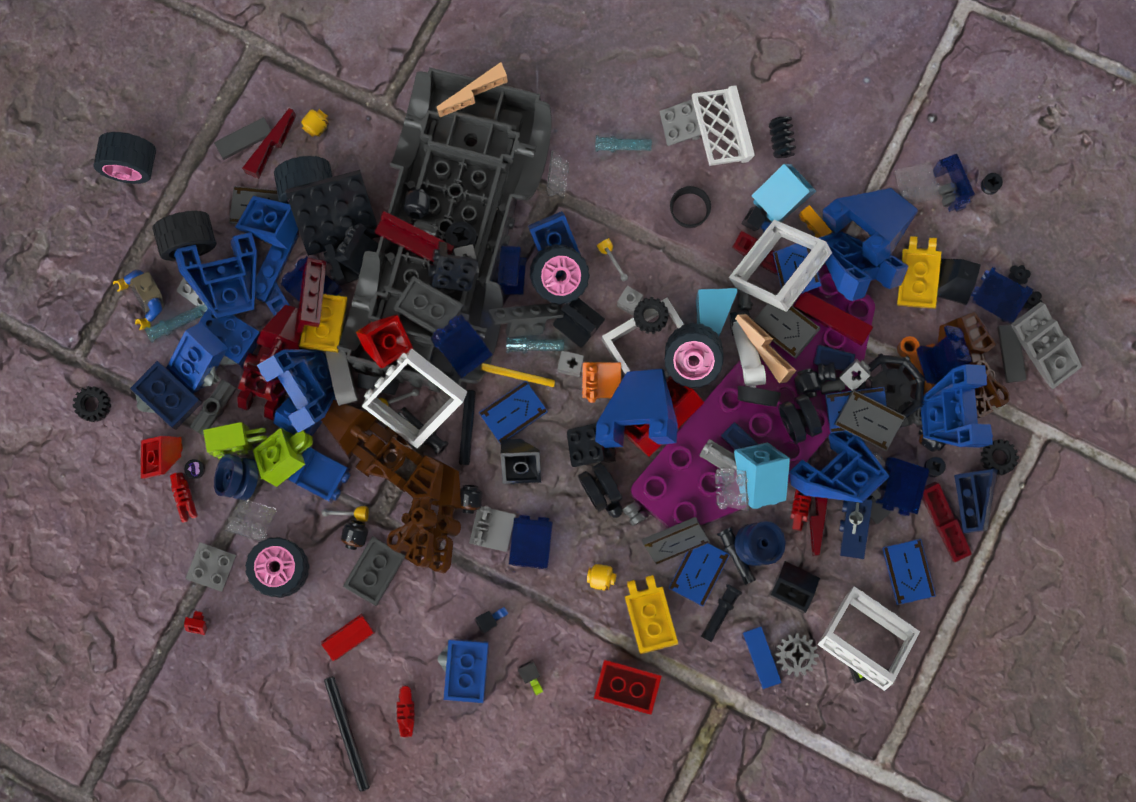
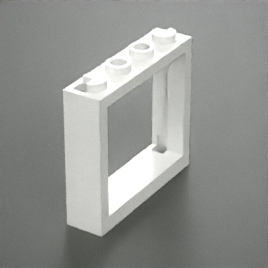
M773 220L729 278L735 288L787 312L832 254V251L826 241ZM781 237L811 249V252L777 295L747 282Z
M665 298L662 300L676 326L680 328L684 325L669 299ZM647 309L644 312V319L646 321L658 316V312L655 309ZM634 318L602 336V341L614 361L621 362V372L624 376L630 370L613 342L637 328ZM665 371L664 373L667 379L669 377V374L667 373V371Z
M411 349L407 354H401L397 360L398 364L396 366L392 364L385 373L386 376L384 378L381 376L377 380L373 390L369 389L365 393L364 397L366 399L362 407L414 447L418 448L463 403L467 391L415 350ZM407 364L411 365L451 397L420 430L377 398L382 390Z
M854 586L843 599L818 645L885 691L894 683L920 631ZM849 604L904 640L889 671L833 633Z

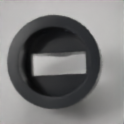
M618 501L614 504H608L606 511L613 518H618L622 515L623 508Z

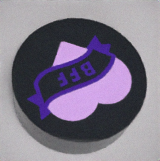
M192 459L185 464L184 472L188 477L198 479L203 476L205 467L201 461Z

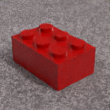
M604 660L594 699L652 715L662 676Z

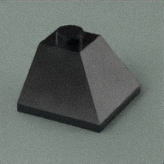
M941 259L937 297L967 305L976 284L981 264L964 259Z
M501 439L503 484L541 483L540 450L522 439Z

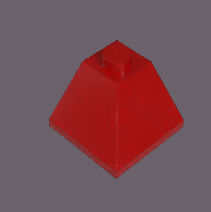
M398 315L371 322L356 331L364 350L380 368L386 367L397 360L402 353L406 354L413 349Z
M158 436L141 440V479L164 475L179 460L183 450L181 437Z

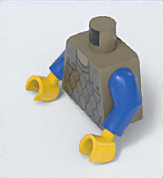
M134 270L124 278L114 281L113 285L119 284L117 291L127 289L130 285L146 314L145 318L137 319L135 324H141L139 330L149 329L151 326L150 322L164 308L162 295L149 272L144 273L141 270Z

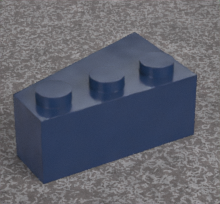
M989 469L954 475L963 533L988 530L998 470Z

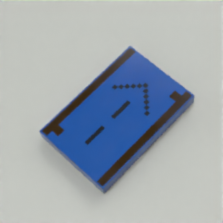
M796 243L773 252L781 288H783L811 252V249ZM818 272L802 293L822 286Z
M524 381L479 412L500 445L501 439H510L548 413L527 381Z
M884 387L855 390L887 406ZM852 391L825 394L830 433L846 431L834 423Z
M921 539L882 548L896 605L936 596Z
M709 543L688 551L668 589L703 607L730 554Z

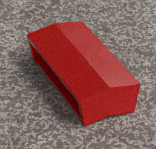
M361 613L322 640L321 645L332 661H336L375 634V632Z

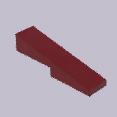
M289 108L242 167L246 174L259 179L274 146L282 148L296 118L293 109Z
M808 292L802 293L794 305V308L825 327L829 326L862 346L873 329V326Z
M933 482L918 489L953 562L972 555L958 520L954 518L940 484Z
M815 497L816 516L809 517L812 557L820 555L828 498Z

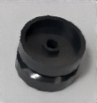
M806 394L795 397L794 405L789 401L778 405L785 429L795 444L805 441L807 434L814 437L822 433L818 414Z
M602 462L592 467L595 480L588 471L577 475L582 487L598 512L607 508V501L604 495L613 504L622 499L615 480Z

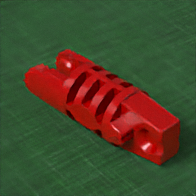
M176 472L171 474V488L181 521L183 523L189 520L188 514L191 518L198 517L189 485L183 473Z
M795 489L790 519H794L792 529L802 531L803 522L808 520L812 496H802L801 492Z
M408 686L400 687L399 702H396L400 737H412L415 721L414 701H412V691Z

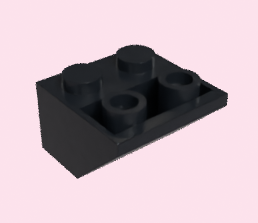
M784 561L768 596L801 613H806L815 595L820 578Z

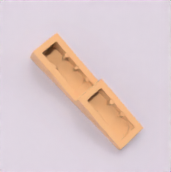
M500 62L438 105L436 108L439 117L475 104V95L507 83V74L502 63Z
M747 314L737 315L735 319L779 384L788 382L796 370L769 346L773 338Z

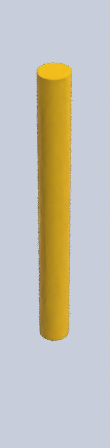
M481 363L480 370L549 387H554L555 384L553 379L486 363Z

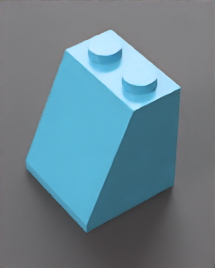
M783 164L752 197L755 199L753 203L767 212L766 217L771 222L773 220L782 222L810 198L816 190L792 164Z
M737 288L698 290L696 296L697 324H704V326L712 328L719 337L737 294Z
M768 442L734 450L741 496L746 504L753 509H759L762 506L775 505L786 501L789 457Z

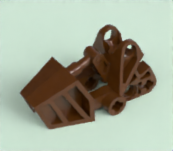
M972 312L940 325L935 363H943L945 373L937 375L935 383L937 384L953 368L959 367V362L968 358L970 362L966 364L985 365L987 385L975 389L977 418L979 419L993 412L992 406L998 408L1007 404L1010 400V395L1007 388L994 379L995 372L989 368L988 363L985 361L984 353L996 346V343L976 312ZM1000 391L1004 394V400L999 396Z
M333 400L321 421L349 460L353 454L361 459L355 468L367 477L374 475L386 478L405 493L406 491L403 487L407 481L396 474L395 471L403 465L405 458L418 466L423 457L414 451L409 443L391 428L386 426L384 429L378 424L380 420L374 415L347 404L339 406L337 401ZM369 429L373 433L369 436L365 431L367 432ZM358 439L363 440L365 442L364 446L367 449H369L372 453H374L376 457H373L371 454H369L367 451H365L363 448L357 445L359 442Z
M425 455L403 487L413 497L409 513H404L401 517L405 525L389 533L387 545L395 552H407L405 559L414 565L423 568L429 567L433 571L444 574L451 567L453 541L447 535L455 537L461 531L460 522L452 519L454 509L461 508L460 477L458 470ZM431 505L439 507L437 515L431 509ZM397 535L398 542L393 545L392 538ZM445 540L446 546L441 550V542Z

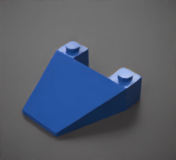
M892 188L837 198L826 206L822 212L823 221L836 234L852 221L871 236L863 242V257L877 267L892 254L917 214L918 209Z
M842 231L837 234L833 233L819 237V239L827 242L832 251L825 264L837 290L846 299L855 301L864 298L870 281L874 279L888 289L902 285L909 266L895 256L890 255L876 267L863 257V241Z
M252 232L232 237L230 241L234 254L232 258L201 264L196 245L178 248L174 253L179 272L216 319L254 310L257 249Z
M282 350L257 365L261 375L267 382L278 377L290 396L297 411L288 417L298 433L325 417L335 398V393L324 351Z
M965 364L953 368L923 396L922 403L924 405L921 408L923 438L958 447L981 448L993 444L991 424H978L975 389L987 385L985 365Z
M663 369L630 371L625 374L597 421L595 438L597 443L605 448L623 447L625 426L650 424L649 438L657 444L677 443L678 423Z
M848 431L829 434L830 449L839 455L824 469L818 471L804 460H801L789 471L791 486L806 496L861 503L889 478L888 473L862 439Z

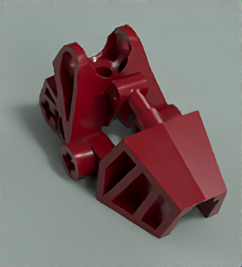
M284 305L261 330L257 340L258 346L261 347L258 356L249 353L244 362V372L238 389L241 390L237 397L238 408L248 411L257 395L267 399L264 406V418L274 421L276 410L283 404L287 392L278 377L267 382L261 375L257 365L282 350H308L299 346L302 333L296 332L298 308Z

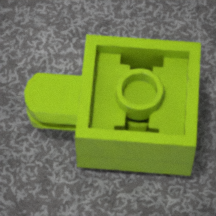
M242 422L203 430L207 453L215 458L218 457L219 460L225 454L246 455L248 451L253 450L252 444L260 443L267 439L266 435L258 436L265 434L266 428L250 430Z
M280 428L254 448L253 453L261 479L277 487L305 465L302 452L312 445V436L304 431L293 435Z

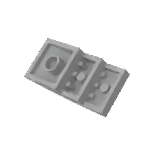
M1038 303L1011 324L1029 358L1051 389H1054L1082 367L1069 338L1063 335L1058 322L1052 319L1044 303Z

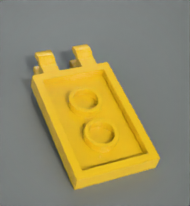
M910 236L909 249H903L902 262L909 267L902 285L899 286L897 306L936 309L942 252L936 251L937 238H929L928 249L917 248L918 237Z
M653 575L646 577L648 589L637 591L635 580L627 582L630 595L625 596V601L640 654L678 645L663 586L656 587Z

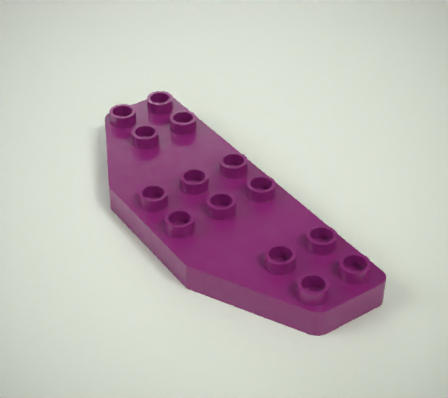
M826 264L822 265L818 271L822 286L806 292L872 326L875 312L873 299L867 294L864 298L855 301L846 299L837 290ZM799 295L798 298L795 300V302L792 304V307H794V305L796 304V302H797V300L799 299L800 295ZM803 314L819 326L820 330L796 359L772 341L769 344L796 370L788 382L779 384L759 354L761 364L764 365L766 384L756 385V388L781 393L777 407L738 400V386H745L743 369L739 360L707 397L704 404L695 411L677 432V443L667 444L631 487L632 498L635 501L638 500L643 508L667 528L694 517L703 526L750 507L742 500L737 470L731 476L699 456L708 440L714 441L734 454V449L720 436L735 422L758 444L768 442L789 457V471L801 460L807 462L830 434L825 394L822 395L819 391L816 392V397L809 398L820 419L822 433L814 437L807 434L806 440L795 444L787 433L780 417L778 405L786 401L794 405V398L800 396L797 394L794 383L797 372L812 369L819 374L818 365L813 364L817 345L856 354L854 361L858 359L861 362L865 358L869 335L862 346L829 326L825 327ZM835 370L836 377H840L842 372ZM853 371V377L859 376L858 372ZM846 384L845 390H842V392L852 391Z

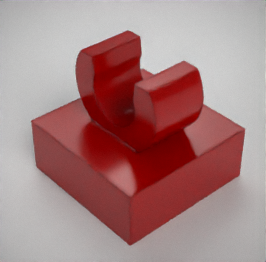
M195 611L193 618H185L184 627L187 632L201 635L206 634L207 626L205 621H203V612Z

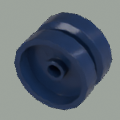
M225 454L220 459L215 471L214 489L216 494L223 497H233L238 500H248L257 486L258 466L256 461L250 458H239V456Z
M764 521L744 525L739 529L735 537L736 553L740 560L747 565L760 566L776 563L785 552L786 541L784 534L772 522Z

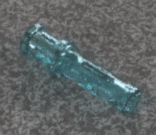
M595 136V152L599 150H607L612 153L616 152V150H652V139H616L615 136Z
M196 306L167 321L160 320L158 324L150 328L145 327L144 329L151 343H154L156 339L164 335L169 336L171 331L202 317L203 314L199 306Z
M507 336L506 354L510 352L526 354L527 351H564V339L528 340L526 337L520 339L508 338Z

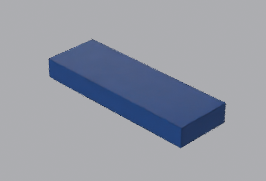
M762 627L744 632L743 636L762 689L782 683Z

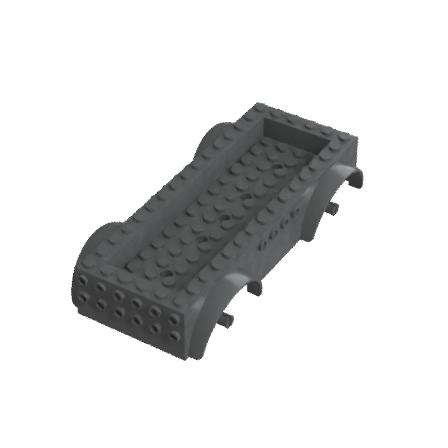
M430 67L428 72H416L403 128L393 160L390 163V167L400 170L388 213L414 226L417 219L409 217L404 210L407 193L415 189L424 190L430 196L431 203L428 215L419 220L431 225L436 224L439 227L437 238L446 242V232H442V229L456 222H467L475 229L477 237L473 248L478 261L479 273L475 274L470 291L434 287L464 304L462 311L443 339L424 327H418L414 321L393 309L413 276L432 286L428 269L429 265L433 264V262L381 236L377 252L365 251L351 309L340 343L337 346V349L347 352L346 358L355 368V371L363 374L369 371L374 373L376 377L380 378L382 376L384 378L389 367L392 364L394 366L398 364L397 360H395L386 367L380 368L364 350L356 334V331L371 322L398 315L413 346V350L466 390L467 383L477 384L484 377L486 371L480 370L481 363H491L501 324H494L488 310L503 308L502 289L497 284L501 274L498 270L499 266L504 264L506 254H503V251L509 245L510 236H508L510 229L513 230L515 224L513 215L517 200H529L536 192L544 172L549 151L552 126L551 107L548 103L541 101L540 94L500 85L475 95V104L439 117L436 107L476 79ZM469 139H475L477 144L469 147L466 145V142ZM454 192H460L457 196L452 195ZM464 232L461 235H456L458 237V243L462 239H466L464 237ZM409 364L393 379V381L400 383L408 381L414 387L422 388L423 385L429 387L431 391L438 393L441 391L438 386Z

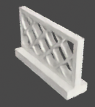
M729 86L728 89L693 93L691 97L709 166L739 161L741 163L749 162L755 154L737 86ZM723 95L725 101L723 106L714 100L716 96ZM698 98H704L709 102L706 108L699 104ZM711 104L720 109L717 116L708 110ZM722 111L729 116L728 123L719 118ZM704 114L714 119L711 125L704 122ZM715 122L725 127L721 133L713 128ZM726 129L733 133L734 138L732 141L723 135ZM709 131L718 137L715 143L708 139L707 134ZM720 139L729 144L726 151L717 145ZM731 146L738 150L739 156L734 157L728 153ZM714 149L723 154L721 159L714 160L712 154Z

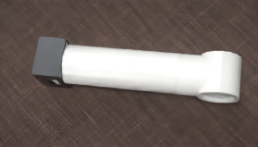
M749 310L731 312L730 329L738 349L745 386L756 388V385L766 384L764 365L761 364L759 353L735 319L740 314H747L750 317Z

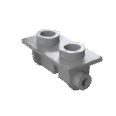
M709 439L699 456L733 476L737 470L735 455Z

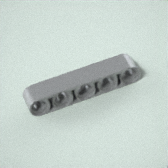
M339 350L338 353L325 351L338 405L357 401L358 398L350 363L346 358L347 352Z

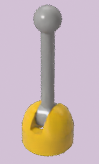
M608 238L597 245L598 250L602 254L609 255L621 275V280L626 281L628 279L627 274L623 273L611 253L613 250L611 240Z
M413 389L410 393L388 401L384 398L378 399L388 406L410 396H418L419 390Z
M359 506L354 512L323 509L322 515H354L358 521L367 522L369 509L368 506Z

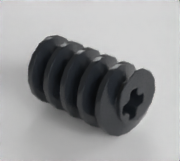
M777 117L769 123L770 135L773 136L771 137V142L774 143L772 149L774 150L773 156L775 158H787L795 155L791 151L796 149V146L790 145L795 142V139L789 138V136L794 135V132L788 131V129L793 127V124H787V122L792 120V117Z

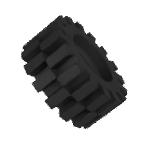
M644 298L643 301L638 302V305H636L634 321L635 325L640 328V331H646L645 333L647 334L649 332L655 334V332H660L666 326L669 317L668 308L659 298ZM647 309H655L658 312L659 317L655 322H648L644 319V312Z
M86 386V389L81 388V392L75 394L77 398H73L75 402L73 408L76 409L74 411L80 418L95 422L101 421L100 418L107 417L106 413L109 414L110 410L108 408L111 407L109 403L111 400L108 394L100 388ZM91 397H96L99 401L98 408L94 411H88L85 407L86 401Z
M1003 439L994 440L992 445L985 446L982 449L983 452L980 455L982 459L980 460L984 464L982 465L983 468L988 470L996 469L999 476L1009 473L1018 464L1016 462L1019 459V456L1016 455L1018 453L1017 449L1013 448L1015 447L1013 444H1009L1010 441H1003ZM996 450H1001L1006 454V462L1002 465L996 464L993 461L992 456Z

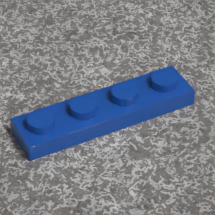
M297 234L288 249L274 245L271 246L255 279V299L265 303L268 301L274 285L298 239Z

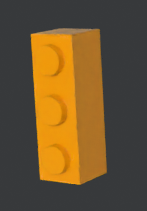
M810 205L800 212V220L807 224L808 229L815 233L816 238L832 233V230Z

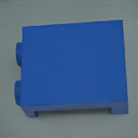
M309 447L302 454L305 465L291 475L288 480L332 503L333 500L336 501L340 496L341 490L339 489L342 484L348 481L351 475L349 473L350 469Z

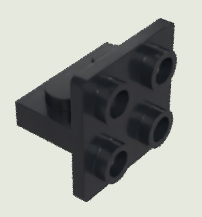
M578 298L571 301L569 305L565 304L561 310L564 316L563 318H557L553 326L577 346L583 348L603 324L605 318Z

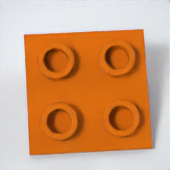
M583 362L582 398H587L590 403L596 402L598 398H612L621 383V362Z

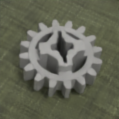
M798 633L795 634L794 638L791 635H787L788 640L781 639L783 645L776 646L780 650L779 653H775V656L780 657L776 663H782V671L788 669L787 675H790L793 671L795 677H798L799 672L805 676L806 669L813 671L811 664L817 665V662L814 661L815 657H819L818 654H814L817 646L812 647L813 640L806 641V635H803L802 638H799ZM793 642L792 648L789 651H785L787 645ZM801 643H803L808 648L809 652H806L802 648ZM796 649L798 653H801V657H798L797 661L796 657H792V653H795ZM784 658H788L792 662L793 668L786 663ZM805 659H809L807 664L801 668V663Z

